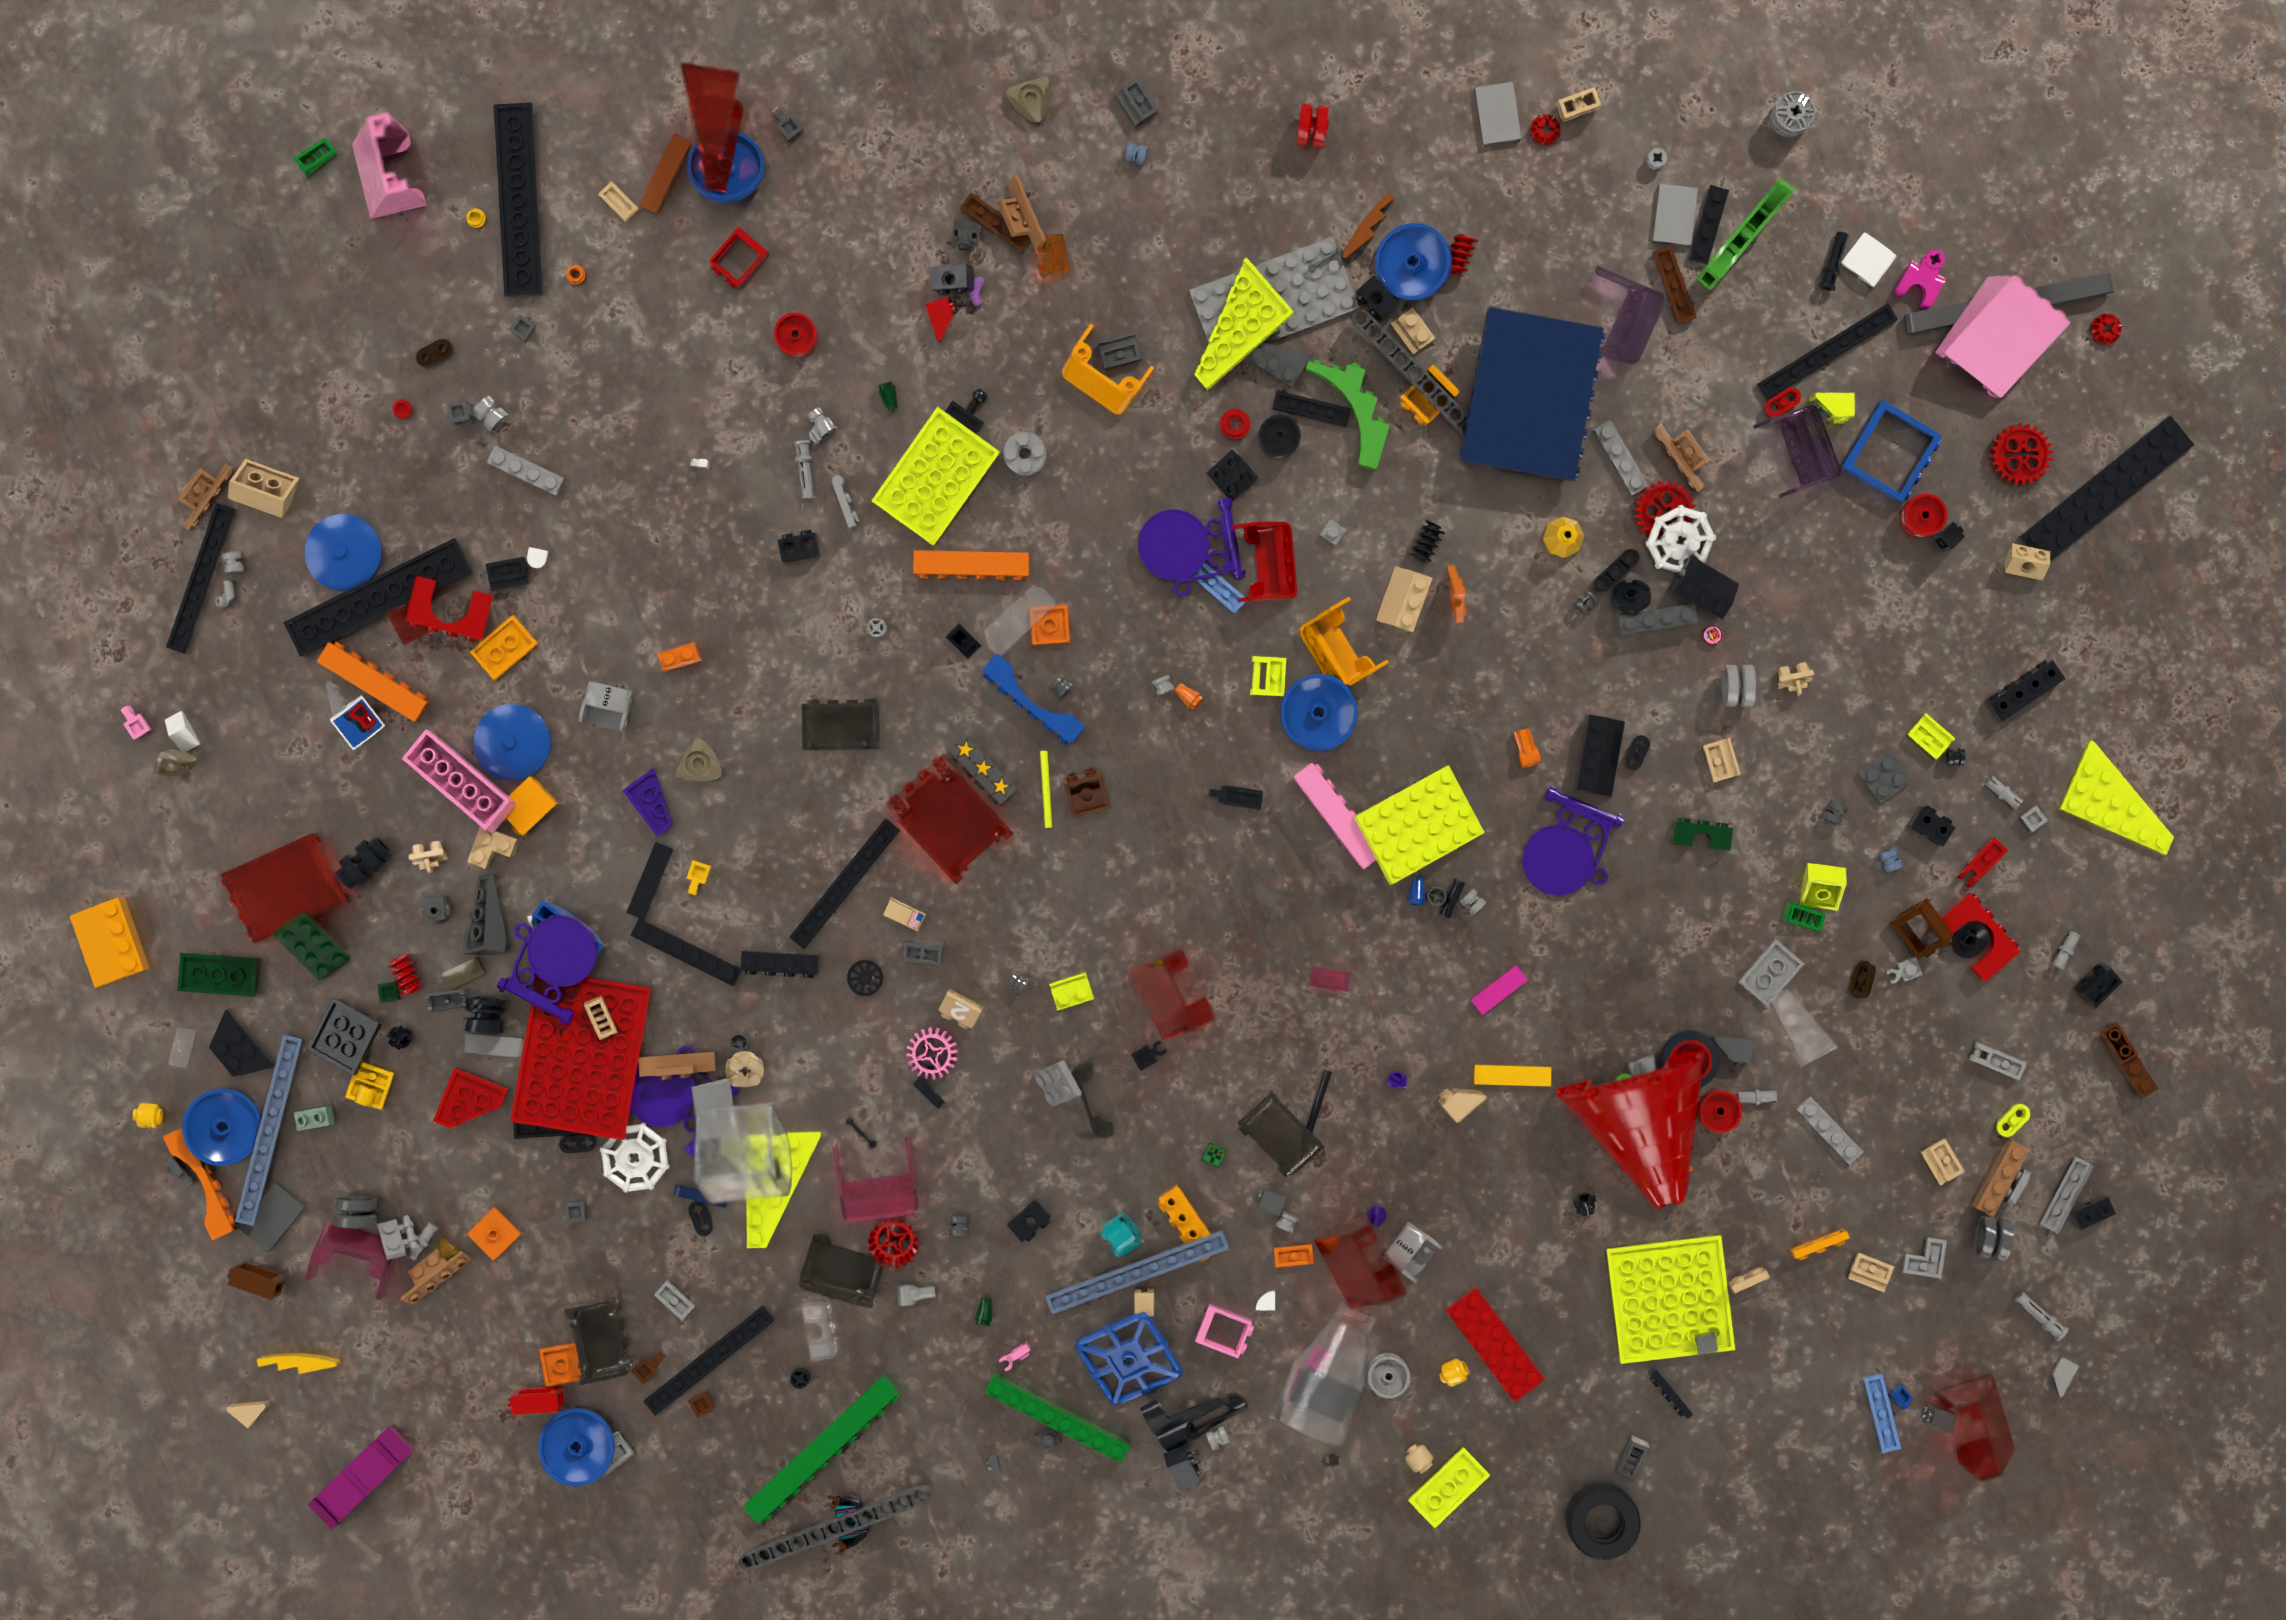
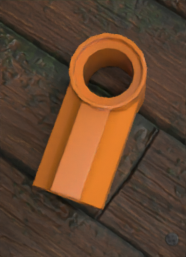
M1530 728L1514 732V738L1519 750L1518 757L1522 768L1541 764V757L1537 747H1535Z

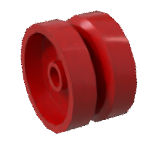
M1302 102L1296 145L1306 146L1309 142V135H1313V147L1323 149L1329 125V106L1319 105L1316 116H1312V103Z
M798 312L788 313L777 321L774 328V339L778 347L786 355L794 358L805 357L816 348L818 331L815 324L806 315ZM799 332V336L794 338L793 334Z
M1929 493L1920 494L1907 500L1902 506L1900 523L1910 535L1918 538L1928 537L1939 532L1946 524L1948 517L1947 508L1938 496Z
M1711 1089L1704 1092L1699 1098L1697 1117L1706 1128L1718 1133L1728 1132L1739 1124L1742 1117V1106L1738 1098L1732 1093L1723 1089ZM1721 1107V1113L1718 1114L1717 1109Z

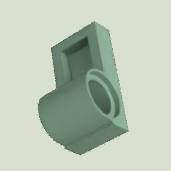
M332 1105L294 1112L297 1131L335 1124Z

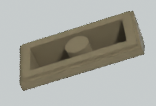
M475 957L441 974L449 988L453 990L485 975L486 972L479 957Z

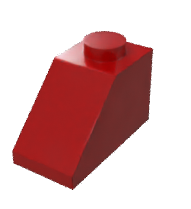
M947 297L925 304L938 343L943 341L954 319L953 312H956L953 301H948Z

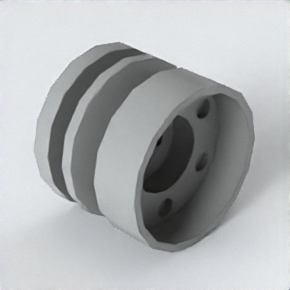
M1792 91L1783 95L1774 104L1770 112V122L1775 132L1783 137L1790 138L1803 133L1815 118L1816 109L1813 100L1807 94L1799 91ZM1793 109L1796 110V113H1797L1796 116H1793V112H1792Z

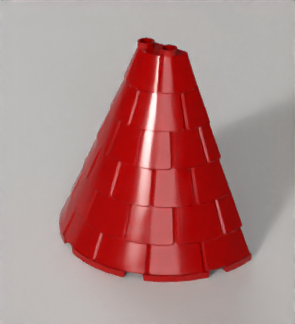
M1704 1049L1668 1058L1663 1069L1595 1087L1593 1080L1589 1079L1555 1088L1557 1097L1585 1126L1605 1152L1633 1181L1638 1190L1654 1205L1655 1209L1664 1208L1666 1204L1672 1202L1673 1204L1683 1203L1685 1201L1684 1197L1688 1194L1689 1170L1696 1128L1695 1121L1705 1057Z

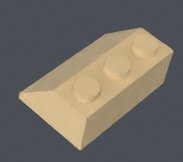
M245 459L229 481L228 499L282 518L291 505L299 478Z
M1395 566L1375 621L1413 633L1433 578Z
M1452 1088L1450 1090L1445 1089L1439 1095L1440 1099L1437 1101L1458 1123L1487 1097L1479 1090Z

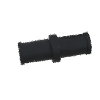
M1454 878L1449 893H1446V901L1439 914L1451 918L1456 903L1460 901L1459 896L1466 884L1465 882Z

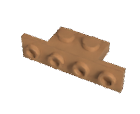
M1014 175L1007 184L1012 198L1000 200L998 206L1011 236L1029 235L1035 251H1038L1046 241L1045 234L1041 230L1038 218L1034 214L1030 200L1026 196L1023 184L1020 182L1018 175Z
M1662 424L1654 428L1657 439L1665 444L1671 458L1674 457L1677 461V467L1680 472L1685 473L1688 477L1689 485L1696 489L1697 492L1703 489L1705 486L1695 473V470L1710 460L1691 432L1687 429L1672 439Z
M225 463L216 478L199 467L177 499L193 509L183 524L185 529L189 530L190 527H195L199 521V514L207 510L211 497L219 493L222 481H226L230 477L232 466L229 463Z
M715 1052L639 1057L638 1060L639 1077L661 1076V1079H672V1075L680 1074V1078L691 1077L692 1073L716 1071Z
M437 1248L408 1271L415 1287L400 1297L401 1300L411 1306L418 1303L422 1297L435 1290L443 1281L448 1280L457 1270L465 1267L472 1258L460 1251L447 1261L442 1250Z

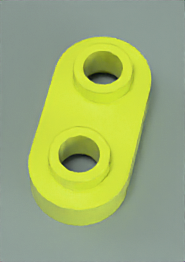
M2023 1104L2013 1105L1997 1121L1996 1131L1998 1134L2004 1137L2014 1135L2030 1118L2029 1108ZM2017 1110H2021L2022 1112L2021 1116L2019 1117L2016 1116ZM2005 1123L2008 1124L2007 1130H2003L2002 1128L2003 1124Z

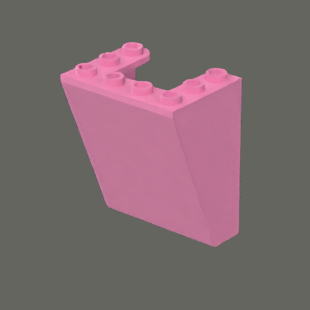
M389 113L367 118L352 146L370 219L426 206L423 192L417 188L410 189L406 180L397 181L394 173L385 174L381 157L405 152L410 148L411 139L409 131Z
M2015 275L1987 277L1935 352L1942 358L1947 356L1953 364L1961 366L1983 384L1982 387L1986 389L1985 392L1988 395L1996 398H2001L2070 323L2062 311L2052 308L2051 302L2044 298L2041 299L2037 296L2036 290L2026 287L2022 284L2023 280Z

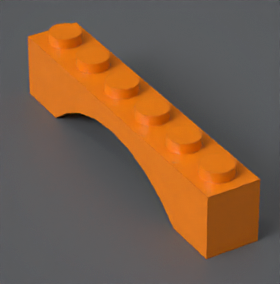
M182 1128L163 1136L170 1153L187 1163L197 1174L203 1185L207 1202L204 1225L212 1241L238 1229V1222H235L236 1217L233 1214L231 1215L228 1209L230 1207L229 1202L220 1192V1183L212 1175L213 1169L211 1165L199 1160L190 1152L184 1142Z

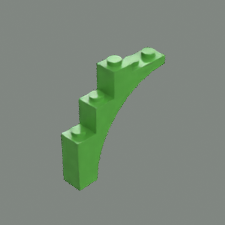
M1780 178L1713 256L1696 279L1711 291L1764 226L1794 193L1795 189Z
M1318 360L1308 361L1305 371L1317 375L1332 384L1343 395L1354 413L1360 434V454L1357 466L1376 471L1390 425L1386 424V420L1381 418L1372 420L1378 398L1374 396L1375 393L1363 390V393L1359 392L1365 369H1362L1360 364L1351 363V365L1347 364L1345 371H1341L1342 368L1336 365L1327 367Z

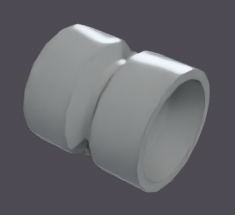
M491 396L482 399L472 410V413L478 420H484L483 425L490 432L497 430L509 417L501 407L497 408V403Z

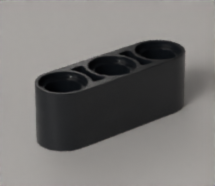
M1627 549L1622 552L1593 580V590L1597 593L1608 591L1638 563L1639 553L1635 549ZM1626 553L1633 554V563H1628L1625 560ZM1613 566H1617L1620 569L1619 576L1612 575L1611 568ZM1599 579H1603L1606 582V588L1603 590L1597 586Z

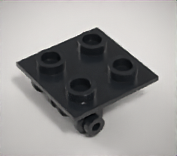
M1234 449L1229 451L1207 472V475L1227 498H1232V501L1258 478Z

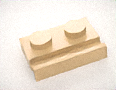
M1411 308L1390 324L1412 356L1435 340V337L1414 308Z
M1730 738L1702 746L1713 782L1741 775Z
M1945 1138L1920 1151L1940 1186L1965 1172Z
M1857 1252L1847 1278L1885 1293V1288L1890 1280L1894 1266Z
M1758 1267L1751 1270L1748 1274L1733 1278L1727 1284L1733 1293H1737L1770 1277L1767 1270L1763 1267Z

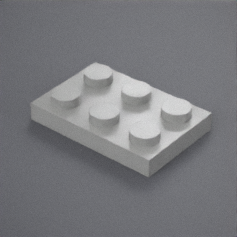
M1064 1060L1034 1073L1037 1084L1043 1089L1045 1098L1052 1107L1082 1094Z

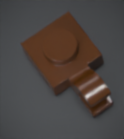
M660 1351L651 1360L645 1357L630 1371L642 1384H645L658 1372L655 1366L665 1356Z

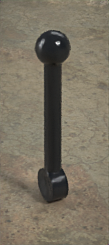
M852 1118L846 1119V1123L851 1125L869 1143L871 1148L876 1147V1141L871 1140L853 1122Z

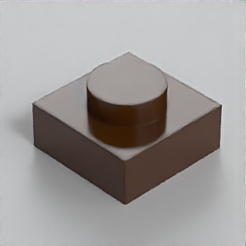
M706 1391L688 1401L697 1418L715 1408Z

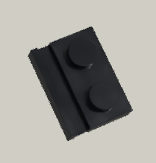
M524 557L485 564L490 591L529 585Z

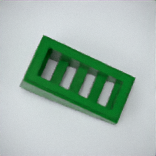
M323 138L294 157V163L301 173L307 177L335 156L337 152L329 141ZM324 146L329 153L325 154L321 147ZM316 151L322 156L320 159L315 154ZM309 156H312L315 160L314 163L308 158ZM305 160L309 166L305 167L302 162Z
M1786 902L1781 920L1821 932L1826 914ZM1800 910H1801L1802 913H1801L1800 919H1799V921H1797L1798 916H1799V912H1800ZM1807 913H1810L1806 924L1805 920L1807 917ZM1817 915L1815 925L1812 926L1814 916Z

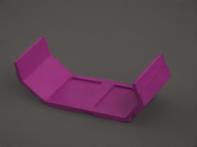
M392 1425L389 1426L338 1474L308 1506L332 1530L415 1449Z

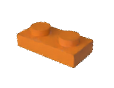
M1312 1244L1274 1248L1276 1268L1314 1264Z

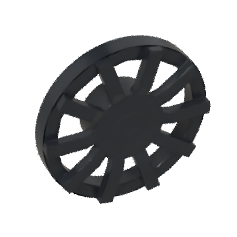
M861 960L853 964L849 969L847 982L854 993L860 996H869L876 993L882 986L883 973L876 963L869 960ZM861 963H867L866 970H863ZM870 964L875 967L871 972L868 971ZM857 965L861 971L860 973L854 970ZM878 970L880 976H873L872 974ZM851 972L858 975L857 977L850 978ZM873 979H880L879 984L873 982ZM851 980H858L854 986L851 984ZM861 984L862 986L859 992L855 988ZM869 984H872L877 988L874 991H871ZM864 986H867L869 993H863Z

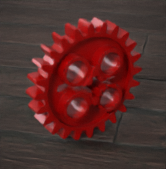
M2019 423L2016 429L2014 424L2010 425V431L2004 428V434H1997L1999 440L1995 439L1992 441L1996 447L1990 448L1991 451H1994V454L1990 455L1989 458L1995 459L1991 465H1997L1994 472H2001L2000 479L2006 476V483L2013 480V485H2017L2020 481L2021 486H2024L2027 480L2030 485L2033 483V478L2036 481L2040 480L2039 474L2042 476L2046 475L2043 469L2051 468L2047 462L2053 461L2052 458L2048 457V455L2054 453V451L2048 450L2052 443L2046 444L2045 441L2049 437H2042L2043 430L2037 433V426L2030 429V424L2027 423L2023 428L2022 423ZM2028 439L2034 442L2033 449L2027 447ZM2009 440L2014 442V450L2008 448L2007 443ZM2020 451L2021 453L2038 452V455L2005 457L2007 453L2016 454ZM2029 459L2035 461L2034 468L2028 466ZM2010 460L2016 462L2015 469L2009 467Z
M1658 480V486L1650 483L1651 489L1644 487L1646 493H1639L1642 499L1635 500L1639 507L1633 508V510L1638 511V514L1633 517L1639 518L1636 525H1642L1640 532L1647 531L1646 537L1650 536L1655 518L1662 516L1661 513L1663 512L1654 502V498L1658 500L1663 508H1668L1667 513L1677 508L1678 505H1683V507L1688 509L1696 507V505L1690 504L1694 498L1687 497L1690 491L1682 492L1684 489L1683 485L1677 488V482H1673L1670 486L1669 480H1666L1664 485L1661 480ZM1668 492L1670 495V500L1667 503H1664L1662 501V495ZM1650 505L1655 506L1656 511L1653 515H1648L1647 508ZM1685 515L1683 516L1684 521L1692 523L1693 519ZM1661 529L1658 534L1659 539L1664 533Z

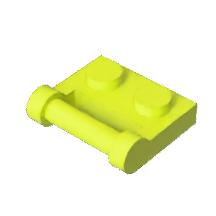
M1252 656L1253 677L1250 695L1284 697L1286 658ZM1261 663H1267L1265 689H1260Z

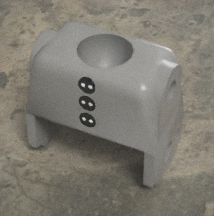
M589 681L579 714V722L584 723L586 720L600 727L619 729L620 732H625L630 716L633 691Z
M1408 1221L1385 1249L1382 1257L1416 1283L1417 1279L1414 1276L1427 1265L1436 1248L1441 1249L1443 1246Z

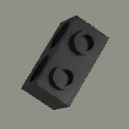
M812 530L801 531V535L793 536V533L781 535L782 539L777 540L782 563L821 556L817 533H812ZM807 539L813 540V547L810 549H805L803 546L804 541ZM787 543L794 544L793 552L787 553L785 551Z

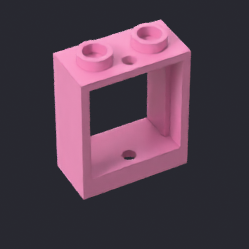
M1209 1303L1195 1342L1239 1358V1355H1243L1246 1350L1247 1344L1245 1340L1247 1336H1251L1254 1326H1252L1251 1319ZM1214 1313L1245 1324L1235 1349L1205 1338Z

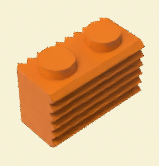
M694 642L687 645L684 644V646L681 645L680 647L677 646L673 650L669 649V651L666 650L665 652L658 653L662 670L665 672L702 661L698 645Z

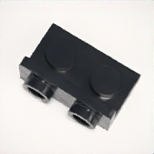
M2100 961L2079 981L2074 989L2082 994L2089 1004L2096 1009L2123 981L2111 967Z

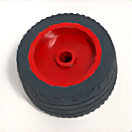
M1693 1030L1681 1031L1674 1034L1665 1043L1661 1052L1662 1069L1668 1058L1704 1049L1705 1057L1700 1086L1703 1087L1717 1074L1720 1064L1719 1052L1713 1041L1705 1034Z

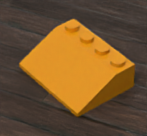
M117 897L70 915L95 988L150 969L125 897Z

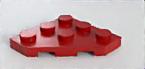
M454 1068L433 1122L451 1129L500 1108L509 1089L461 1069Z

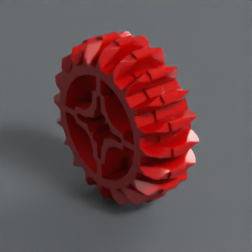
M889 1218L887 1223L881 1221L880 1226H874V1230L870 1231L867 1243L869 1244L868 1251H871L870 1256L875 1257V1263L881 1261V1266L884 1267L885 1264H888L889 1269L892 1268V1265H895L898 1270L900 1264L905 1267L907 1262L911 1263L913 1261V1257L917 1256V1250H919V1237L916 1236V1230L911 1231V1224L905 1226V1220L902 1223H898L897 1218L894 1222ZM884 1235L885 1241L879 1246L878 1240ZM905 1242H908V1249L902 1252V1246Z

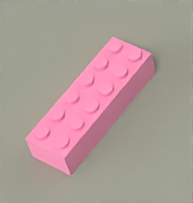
M426 729L402 758L488 832L493 833L517 805L513 799L432 731Z
M1310 763L1295 774L1293 779L1361 869H1365L1376 858L1354 819L1356 814L1353 810L1348 811L1345 807L1347 804L1341 794L1337 796L1333 791L1335 789L1333 783L1329 779L1325 780L1322 774L1324 772L1320 766Z

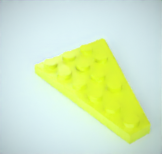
M1247 257L1243 260L1244 263L1239 274L1236 276L1235 284L1230 290L1226 305L1218 318V323L1211 334L1207 349L1202 355L1201 363L1194 374L1207 390L1295 314Z
M2089 740L2059 809L2167 855L2174 839L2173 835L2097 744Z
M821 1132L746 1133L747 1248H766L821 1137ZM776 1155H778L780 1161L781 1180H778L775 1172L774 1163Z

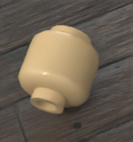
M1414 1444L1406 1450L1408 1454L1405 1457V1461L1413 1472H1420L1422 1474L1433 1465V1456L1425 1445L1417 1447Z

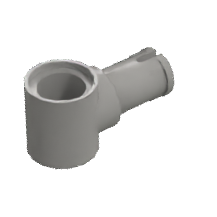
M914 1284L898 1285V1305L908 1306L916 1304V1301L919 1299L934 1298L935 1288L934 1286L917 1288Z

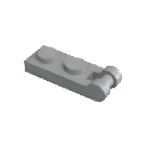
M835 475L832 478V484L848 528H856V522L859 519L856 511H851L849 504L852 503L849 492L845 493L843 489L845 480L840 475Z
M1975 1043L1974 1053L1970 1055L1969 1060L2020 1081L2027 1064L2026 1062L1981 1043ZM1982 1051L1987 1052L1985 1060L1980 1058Z

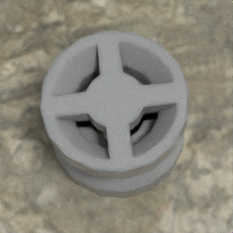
M1661 148L1651 150L1646 158L1648 167L1654 170L1662 168L1667 162V153Z
M874 618L868 622L867 631L871 636L880 638L887 632V625L883 620Z
M1169 675L1152 681L1153 686H1156L1157 696L1175 689L1174 685L1169 681Z
M1282 1211L1280 1220L1275 1225L1293 1233V1226L1298 1222L1299 1218Z

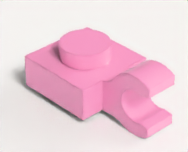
M130 705L120 709L128 720L123 725L133 740L152 730L143 715H135Z
M1026 1341L1008 1355L1002 1356L999 1359L1000 1363L1004 1360L1009 1362V1365L1004 1370H1010L1013 1366V1361L1017 1359L1021 1361L1026 1358L1031 1349L1030 1345Z

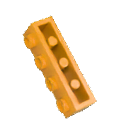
M1177 1184L1158 1197L1160 1201L1157 1203L1163 1213L1167 1211L1170 1216L1168 1220L1173 1228L1178 1227L1181 1232L1179 1237L1184 1244L1211 1234ZM1206 1257V1258H1204V1259H1201V1260H1200L1201 1263H1202L1203 1261H1205L1206 1259H1208L1209 1257Z

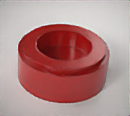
M400 399L393 404L392 411L396 417L407 419L411 416L413 408L410 402Z

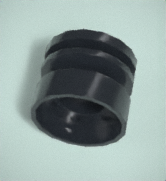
M494 996L465 998V1003L474 1004V1007H465V1011L473 1013V1017L464 1018L463 1031L504 1033L505 1020L496 1018V1015L506 1012L504 1009H497V1006L506 1005V1000Z

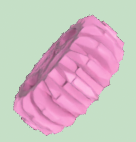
M929 1027V1034H926V1031L922 1029L921 1033L923 1036H920L918 1033L914 1034L918 1040L910 1039V1043L914 1044V1046H907V1049L911 1050L912 1053H907L906 1057L913 1058L908 1061V1064L915 1063L912 1071L919 1068L920 1071L917 1075L920 1076L925 1072V1079H928L929 1073L932 1074V1079H936V1073L942 1078L943 1070L947 1074L950 1073L947 1066L955 1067L951 1060L957 1061L958 1058L952 1056V1054L958 1053V1050H952V1047L957 1044L956 1042L949 1043L953 1038L952 1036H949L947 1039L944 1037L947 1031L940 1035V1028H937L935 1033H933L932 1027ZM929 1038H937L945 1045L935 1047ZM924 1040L926 1051L917 1056V1047ZM929 1048H931L933 1051H938L937 1054H935V1059L932 1056L923 1057L930 1052L928 1050ZM948 1050L947 1061L943 1066H940L939 1054ZM930 1060L935 1069L924 1067L920 1061Z

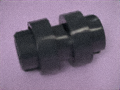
M378 837L373 838L370 842L363 839L355 847L357 853L354 856L348 853L339 861L341 868L335 874L347 888L352 889L356 884L363 887L372 879L370 875L372 870L379 873L387 866L385 859L391 854V851Z

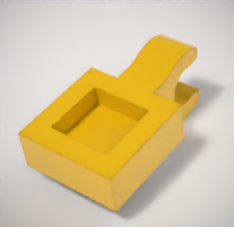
M692 860L687 879L692 880L688 889L689 894L697 895L699 884H706L711 866Z

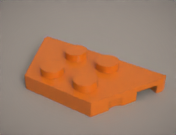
M1455 565L1447 566V572L1450 580L1451 608L1456 623L1464 622V615H1467L1466 604L1464 603V597H1466L1465 586H1463L1462 578L1458 577Z

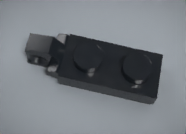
M1225 785L1220 786V790L1210 789L1209 797L1218 798V803L1261 810L1263 791Z

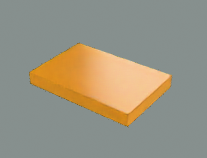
M512 615L469 652L488 675L496 681L534 649L538 642L515 615Z

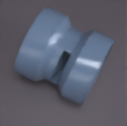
M1129 142L1125 161H1136L1137 164L1144 165L1148 146H1136L1135 143Z
M1897 848L1879 854L1880 860L1885 863L1883 867L1885 873L1904 866L1902 860L1898 859L1899 852Z

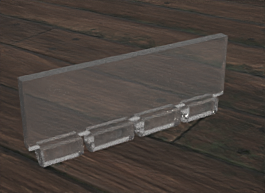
M1032 584L1024 592L1028 598L1027 600L1020 596L1010 605L1014 611L1013 613L1006 609L996 618L1000 624L999 627L992 622L984 630V633L988 636L986 640L1001 656L1057 604L1042 587L1038 589Z

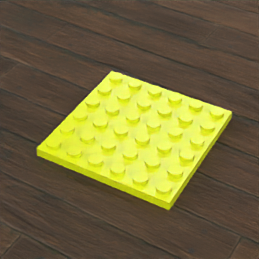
M1721 1235L1606 1249L1620 1364L1699 1355L1694 1335L1712 1331L1716 1335L1718 1351L1709 1353L1735 1350Z

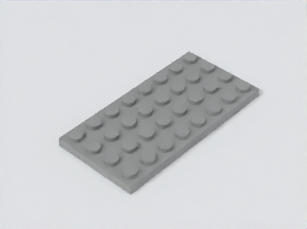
M1333 236L1254 266L1295 313L1263 342L1270 343L1360 309L1340 254H1336L1316 267L1314 272L1308 270L1310 264L1317 263L1335 251L1337 246ZM1239 272L1189 290L1208 343Z

